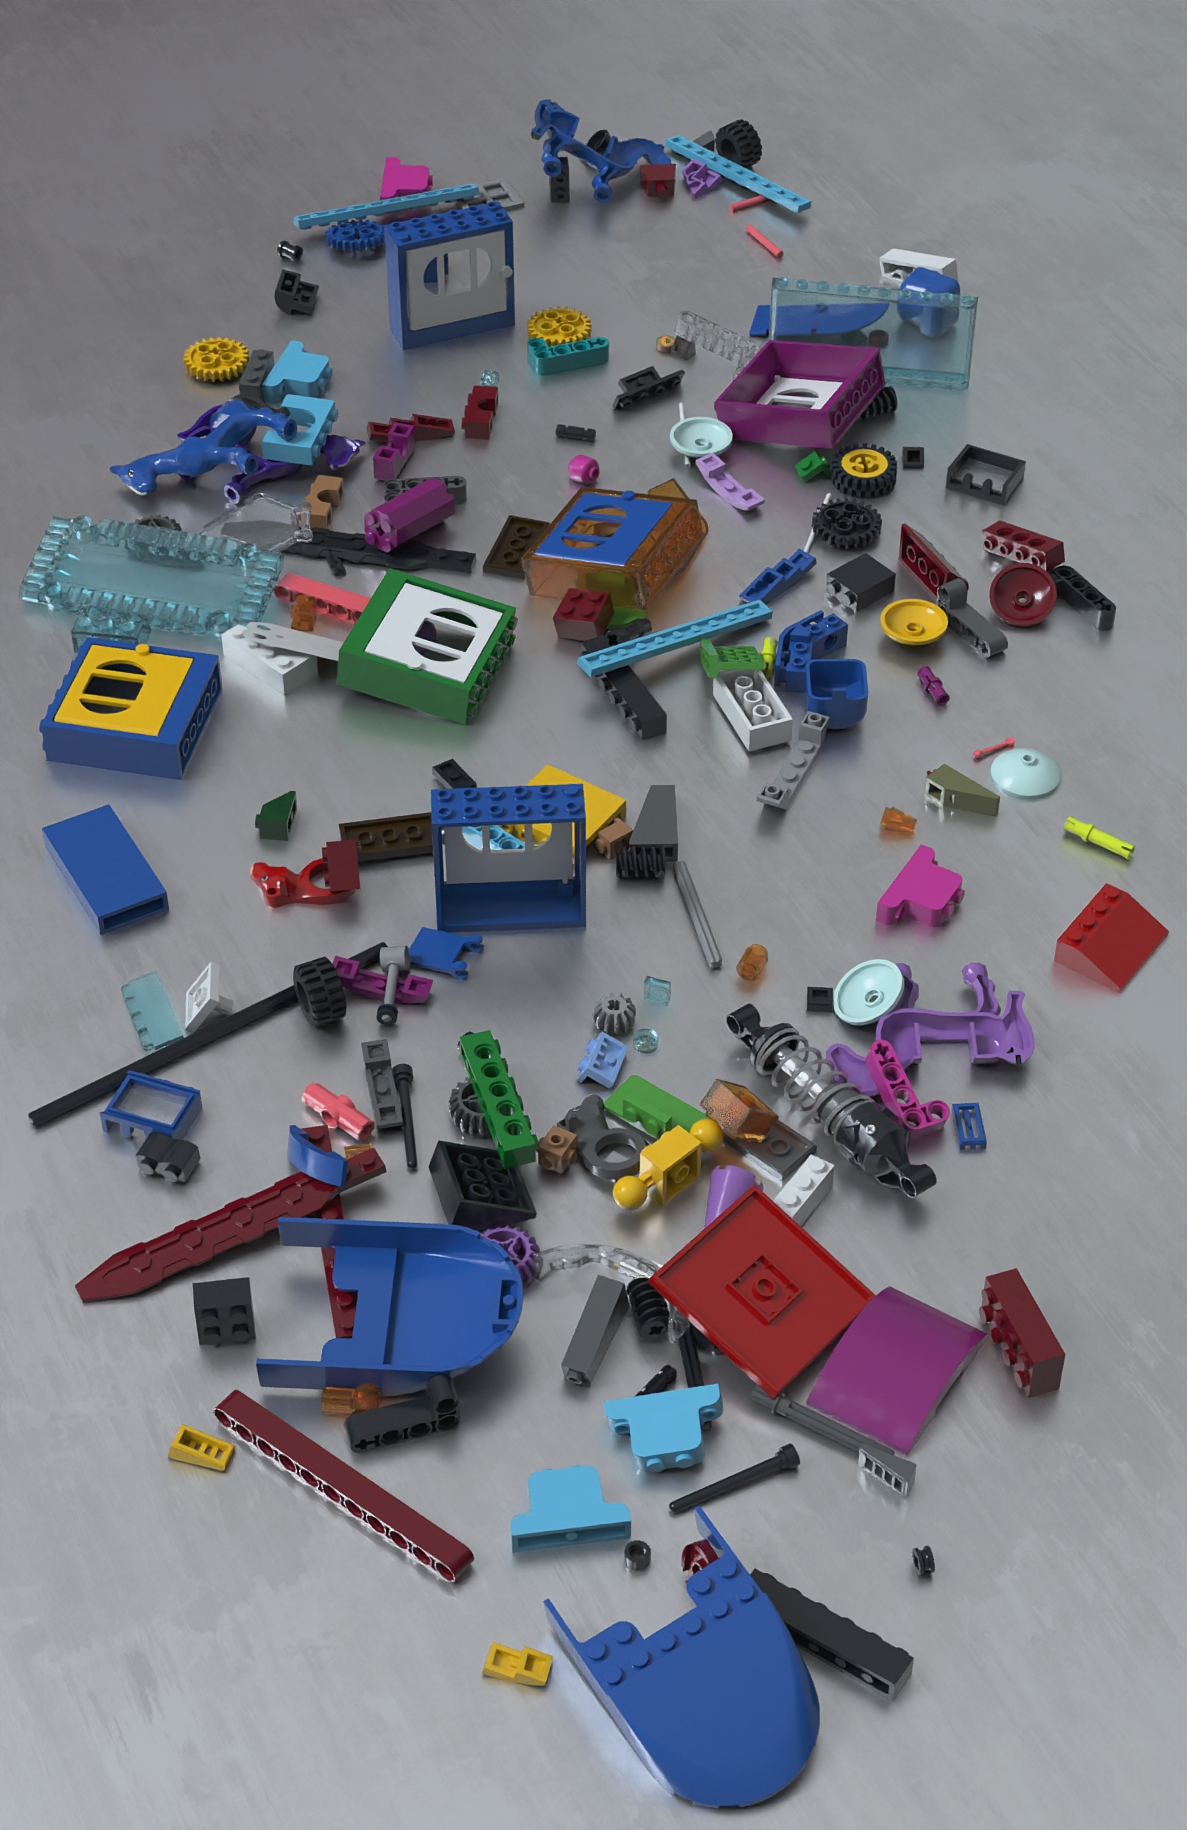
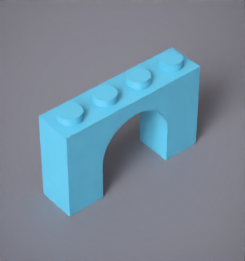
M287 394L281 404V408L286 407L289 409L291 414L288 416V419H293L297 425L305 426L309 429L297 432L292 440L282 439L276 430L268 429L262 440L263 459L312 466L315 459L320 455L321 447L326 443L327 435L332 431L333 423L338 419V409H335V400Z

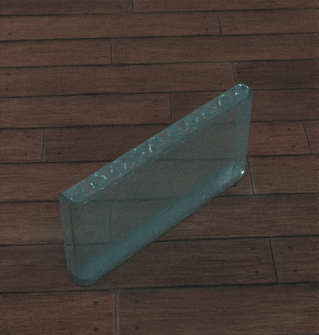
M784 277L773 278L771 284L769 340L880 348L885 384L962 391L969 387L978 297L953 295L950 293H931L930 291H910L909 289L899 290L888 287L878 288L867 285L857 286L846 283L835 284L826 281L814 282L805 279L792 280Z

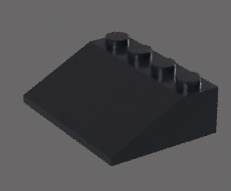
M438 1140L428 1167L448 1224L463 1226L481 1232L536 1218L537 1212L519 1166L504 1169L499 1153L494 1149Z

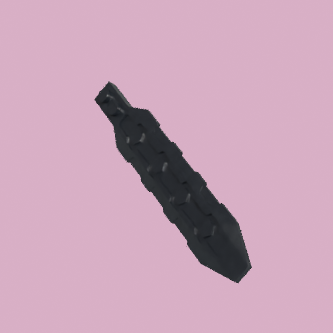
M273 521L225 523L220 533L225 538L254 549L302 553L305 556L312 557L330 556L329 552L334 551L337 558L344 559L345 561L382 564L387 567L407 570L434 568L471 574L476 563V553L433 548L419 541L410 540L386 553L370 545L365 539V534L335 532L317 527L291 526L288 523Z

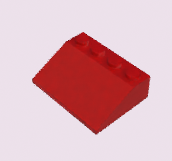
M1106 883L1057 939L1054 961L1121 993L1168 936L1169 931L1129 893Z

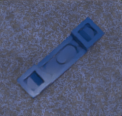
M290 1125L287 1155L291 1163L300 1171L315 1179L340 1187L346 1186L348 1160L335 1151L323 1152L307 1141L308 1133L296 1125Z

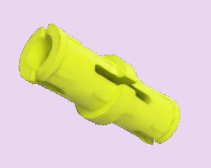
M771 637L764 639L763 651L760 653L765 663V668L761 671L763 674L766 672V679L771 678L773 675V666L776 663L777 656L776 648L778 642L773 638L771 645Z

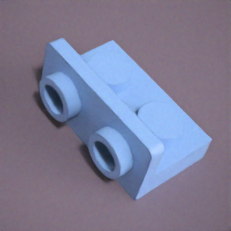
M601 1032L596 1039L591 1038L584 1050L587 1052V1055L581 1059L577 1070L580 1071L577 1081L581 1083L588 1076L610 1089L616 1080L628 1046L604 1032Z

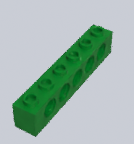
M490 1030L461 1036L460 1055L504 1169L536 1162V1150H539L538 1138L536 1134H531L530 1118L528 1115L523 1114L522 1098L520 1095L516 1096L515 1081L513 1077H509L507 1074L508 1065L506 1059L500 1057L501 1048L498 1039H493Z

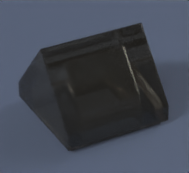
M677 335L669 354L687 361L696 354L695 342Z

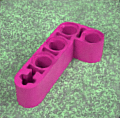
M885 1040L873 1042L866 1056V1066L885 1106L898 1117V1123L909 1132V1141L941 1131L950 1116L948 1105L940 1100L920 1105L892 1045ZM885 1076H890L895 1081H890ZM896 1099H902L906 1104H901ZM931 1114L938 1115L940 1119H935ZM907 1122H913L917 1127H912Z

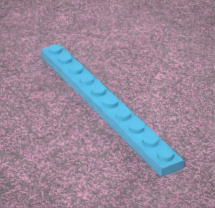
M680 135L665 139V147L673 152L679 153L687 159H696L706 164L707 168L711 169V171L723 175L726 179L737 182L738 185L751 189L752 192L765 196L766 199L777 202L780 206L791 209L794 213H801L811 208L810 200Z
M472 183L294 216L293 221L294 225L301 230H308L314 225L324 227L336 221L337 223H346L348 219L352 218L362 220L368 215L383 216L384 212L399 213L402 212V209L406 208L415 210L419 209L422 205L436 206L438 202L443 201L445 203L456 202V199L460 198L464 200L473 199L474 196L480 195L479 187Z
M756 600L578 657L577 665L590 677L698 643L700 639H710L772 618L773 611L761 600Z

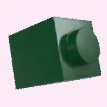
M289 791L263 804L260 814H257L255 818V828L259 829L260 839L289 840L297 812L296 791Z

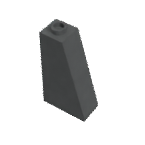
M675 785L650 786L629 840V853L632 847H635L637 854H639L641 847H645L647 854H649L651 847H654L656 853L659 854L661 847H664L665 862L678 861Z
M601 1275L597 1276L561 1364L563 1374L569 1381L576 1384H582V1382L592 1383L630 1305L623 1282Z

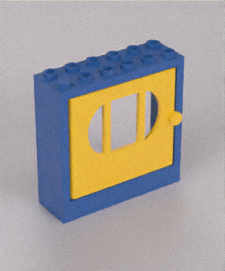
M87 637L83 645L79 647L76 659L72 660L70 670L64 676L61 688L57 689L55 699L48 706L47 714L39 725V731L43 736L42 749L46 753L47 761L182 780L223 691L219 655ZM94 677L144 683L134 701L86 694ZM81 702L128 709L113 714H100L86 709Z

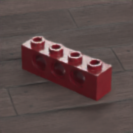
M998 521L982 530L983 548L985 551L1019 563L1037 565L1047 572L1065 562L1064 543L1062 541L1003 521Z

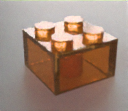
M720 1079L715 1080L699 1104L706 1111L705 1116L720 1123L724 1127L722 1131L733 1139L739 1137L746 1142L752 1140L762 1143L779 1118L776 1113L745 1086Z

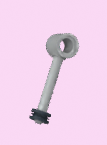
M407 945L382 947L380 949L381 969L383 972H388L384 1004L378 1007L376 1016L377 1021L383 1025H392L397 1021L398 1010L394 1006L398 972L409 970L411 965L410 951Z

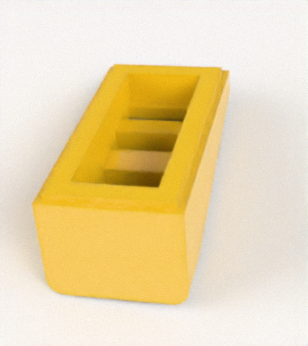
M181 1424L170 1446L168 1457L224 1471L235 1449V1445ZM184 1442L190 1443L189 1446L183 1445ZM195 1445L201 1446L199 1451L194 1449ZM206 1448L212 1449L210 1455L204 1453ZM218 1451L223 1452L220 1460L215 1458Z

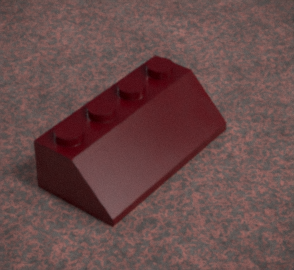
M906 523L901 525L898 559L935 599H937L939 586L957 578L962 579L967 586V591L969 590L967 580L934 548L931 542Z

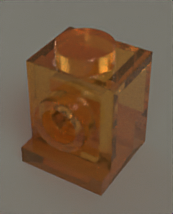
M301 595L295 598V605H291L290 611L291 618H293L291 629L313 632L316 622L315 597Z

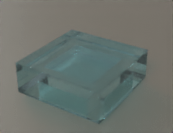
M646 976L644 980V1000L668 1006L671 1000V982Z

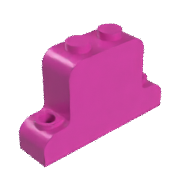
M386 157L380 200L432 191L433 175H429V168L427 166L401 165L399 158Z
M921 844L878 901L876 921L886 925H893L902 917H907L930 927L942 925L946 918L950 919L955 905L960 904L964 898L965 891L961 889L962 876L938 866V861L935 860V851Z

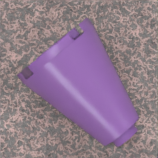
M726 1165L725 1169L719 1170L720 1166H716L710 1178L704 1229L754 1184L763 1192V1183L760 1182V1185H758L754 1181L756 1176L743 1168Z

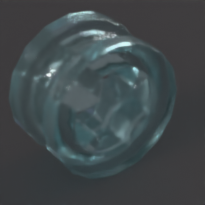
M486 369L481 375V385L496 387L499 381V373Z

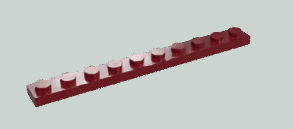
M328 1125L301 1128L308 1133L307 1141L323 1152H332ZM340 1193L321 1211L316 1212L315 1217L319 1219L344 1220ZM321 1247L335 1337L352 1339L358 1298L357 1292H344L335 1288L332 1275L336 1250L334 1248Z

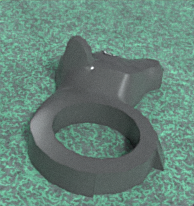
M596 1094L586 1096L580 1106L569 1109L565 1118L557 1123V1127L577 1135V1153L586 1168L594 1175L606 1180H619L624 1176H635L639 1173L640 1153L649 1143L635 1131L626 1128L609 1129L603 1114L604 1103L601 1097ZM612 1143H625L637 1150L633 1157L619 1163L607 1162L597 1156L601 1148Z

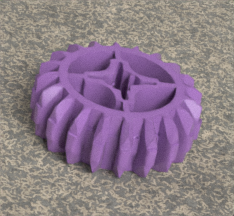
M506 1225L505 1228L497 1227L493 1230H485L484 1234L480 1233L481 1236L491 1242L496 1241L510 1255L511 1261L519 1271L522 1286L523 1283L530 1284L532 1277H536L539 1265L541 1264L540 1248L536 1245L535 1237H530L528 1230L521 1232L519 1226L510 1229L509 1225ZM520 1254L524 1257L522 1261L518 1259Z

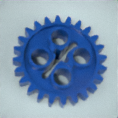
M352 220L351 222L332 225V228H327L328 231H325L327 245L331 246L332 249H343L344 252L347 250H351V252L358 250L360 252L362 249H375L376 246H382L381 243H385L384 225L376 223V221L359 220L355 222V220ZM355 231H357L358 240L355 238Z

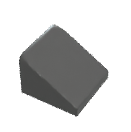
M708 131L693 141L712 152L715 149V138L712 131Z

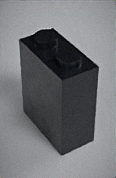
M864 553L827 573L826 592L853 611L858 612L894 592L896 573L867 553Z

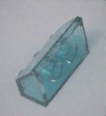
M77 618L71 630L74 653H78L79 647L83 645L87 637L146 644L151 633V627L144 624L89 618Z

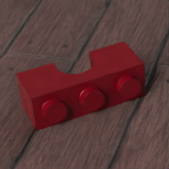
M474 385L472 393L468 394V405L465 406V417H462L461 423L462 430H465V438L490 440L493 429L492 416H496L499 405L498 387Z

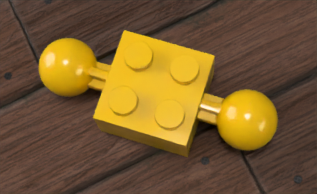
M701 1119L693 1124L690 1133L679 1125L671 1131L665 1132L659 1140L651 1146H646L640 1153V1176H624L615 1183L613 1187L615 1203L624 1210L632 1211L640 1208L645 1203L648 1195L658 1204L664 1206L700 1178L701 1152L710 1153L720 1147L723 1141L721 1126L712 1119Z

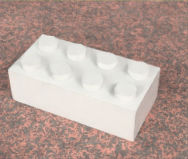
M726 670L718 672V678L713 679V696L748 751L792 740L793 719L761 670Z

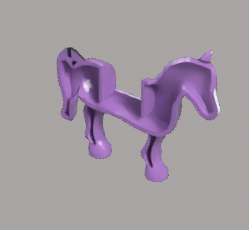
M895 963L903 974L904 990L897 1007L879 1019L876 1028V1040H885L892 1045L903 1070L910 1064L921 1063L920 1042H968L970 1060L973 1064L997 1063L1004 1060L1014 1065H1023L1030 1059L1035 1049L1032 1027L1022 1009V1001L1025 997L1023 991L1008 992L1003 1017H999L1001 1008L994 996L995 984L992 980L988 979L986 966L981 963H970L964 966L962 975L964 983L972 988L977 997L978 1005L974 1012L955 1013L915 1009V1002L919 998V986L911 979L912 972L910 966L904 963ZM839 1043L828 1048L826 1059H829L834 1064L835 1071H842L847 1076L849 1083H855L860 1087L862 1095L874 1096L879 1094L866 1066L865 1057L856 1054L847 1045ZM835 1075V1083L844 1084L843 1079ZM885 1076L888 1080L895 1081L894 1078Z

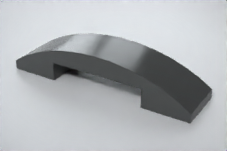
M387 1039L361 1043L376 1127L380 1129L403 1125L400 1103L397 1098L392 1075Z

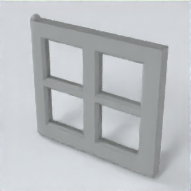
M505 177L474 184L479 187L481 197L464 200L463 198L456 199L462 209L468 208L470 204L484 201L487 204L494 202L493 199L509 196L513 202L501 204L505 211L524 207L523 200ZM501 186L504 192L489 195L485 189Z

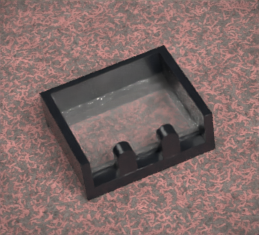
M967 444L948 467L945 488L1005 506L1009 495L1018 483L1024 479L1026 461Z

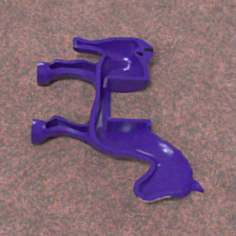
M224 404L211 408L200 416L189 430L177 434L180 442L182 443L188 437L200 438L208 436L215 429L210 425L211 416ZM257 426L234 447L246 449L245 446L253 438ZM327 435L326 443L321 447L320 454L323 453L326 456L327 466L336 471L344 468L360 452L359 447L366 445V442L358 439L352 441L345 436ZM246 449L248 454H253L251 451ZM256 455L259 462L257 472L253 476L245 474L234 475L232 482L224 486V494L230 502L234 504L239 503L244 498V492L251 485L264 480H274L294 474L301 469L303 464L265 460ZM178 474L182 479L186 481H189L196 476Z

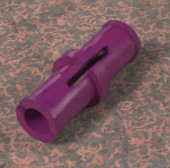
M924 666L920 668L917 675L922 680L926 692L932 695L938 705H945L949 701L950 696L942 687V681L935 677L930 667Z

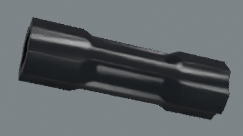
M646 617L643 619L637 618L629 624L607 631L604 635L605 645L609 648L650 635L652 632L651 621Z

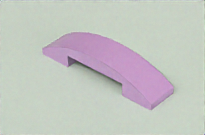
M714 453L696 460V464L706 481L729 504L738 509L748 511L765 502V499L754 489L746 490L725 471L726 464Z

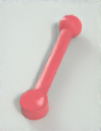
M1006 738L1005 742L983 750H975L973 756L979 759L983 754L1002 747H1013L1015 740L1013 738Z

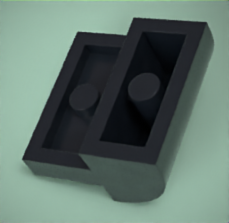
M282 269L274 295L276 305L281 311L291 315L292 309L311 314L319 286L300 281L301 274Z

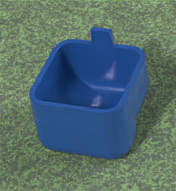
M918 267L901 284L897 295V312L904 321L920 326L923 334L939 337L959 319L960 285L955 279L923 267Z
M814 659L806 664L804 697L807 712L810 711L830 717L827 729H847L855 726L865 717L868 704V682L865 663L860 660Z

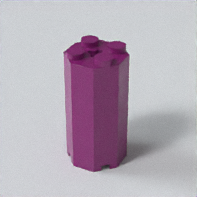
M432 477L366 513L364 516L365 539L370 545L388 553L454 515L455 498L452 493L448 495L446 491L448 487L444 482Z

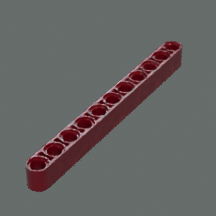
M232 1391L213 1409L214 1416L224 1427L445 1580L454 1582L474 1561L473 1553L465 1544L241 1391Z

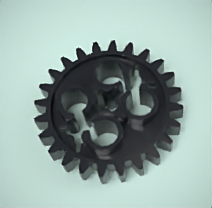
M837 498L834 503L828 500V505L822 503L821 508L817 507L816 512H813V532L816 533L817 538L822 537V542L829 541L830 546L836 543L837 548L841 547V545H845L846 549L849 548V545H853L855 548H857L858 544L866 546V542L872 543L873 539H877L878 534H881V514H877V509H872L871 504L865 506V501L857 503V500L854 499L852 502H849L848 498H845L841 502Z

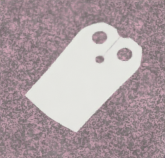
M250 622L246 626L249 630L243 631V636L261 644L336 661L339 658V649L344 643L263 622ZM257 626H266L271 630H261ZM252 635H263L266 637V639H258L253 637Z

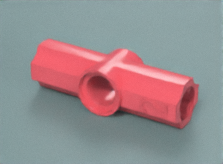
M312 1082L306 1087L302 1095L303 1102L319 1112L329 1127L336 1129L339 1126L357 1140L365 1141L371 1136L375 1128L374 1121L359 1112L350 1098L343 1094L336 1096L319 1083L315 1084Z

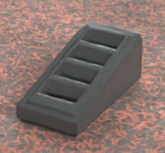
M861 1444L858 1465L899 1494L907 1497L915 1482L917 1465L872 1446Z

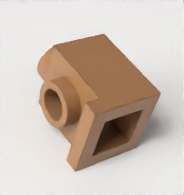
M615 818L614 824L598 832V839L594 842L597 851L603 853L610 860L616 857V850L617 853H620L621 848L625 847L626 851H628L629 840L633 830L621 819Z

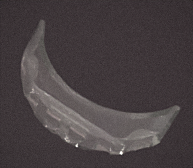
M599 1244L559 1246L534 1255L535 1279L539 1281L555 1269L573 1271L590 1262L603 1264L633 1279L641 1277L650 1279L662 1267L657 1262L641 1255ZM670 1303L668 1333L669 1341L675 1343L689 1329L690 1321Z

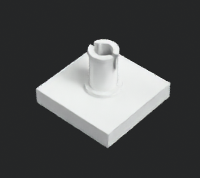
M210 962L186 992L185 1030L194 1033L212 1010L223 1013L226 1016L231 1012L233 1000L219 996L220 965Z

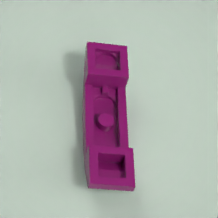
M335 956L332 964L337 970L343 987L363 996L384 1001L387 975L359 969L360 962ZM408 974L407 980L398 978L394 1003L426 1002L433 980Z

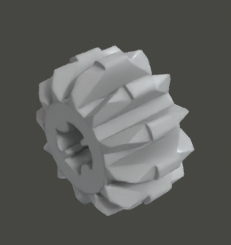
M612 992L609 997L602 995L600 1000L595 1001L594 1012H592V1018L598 1030H604L606 1034L614 1032L616 1035H618L619 1031L627 1033L629 1027H633L636 1016V1008L632 1004L631 998H624L622 993L614 996Z

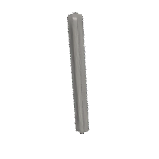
M683 860L675 861L673 863V871L709 967L712 969L722 966V957L686 862Z

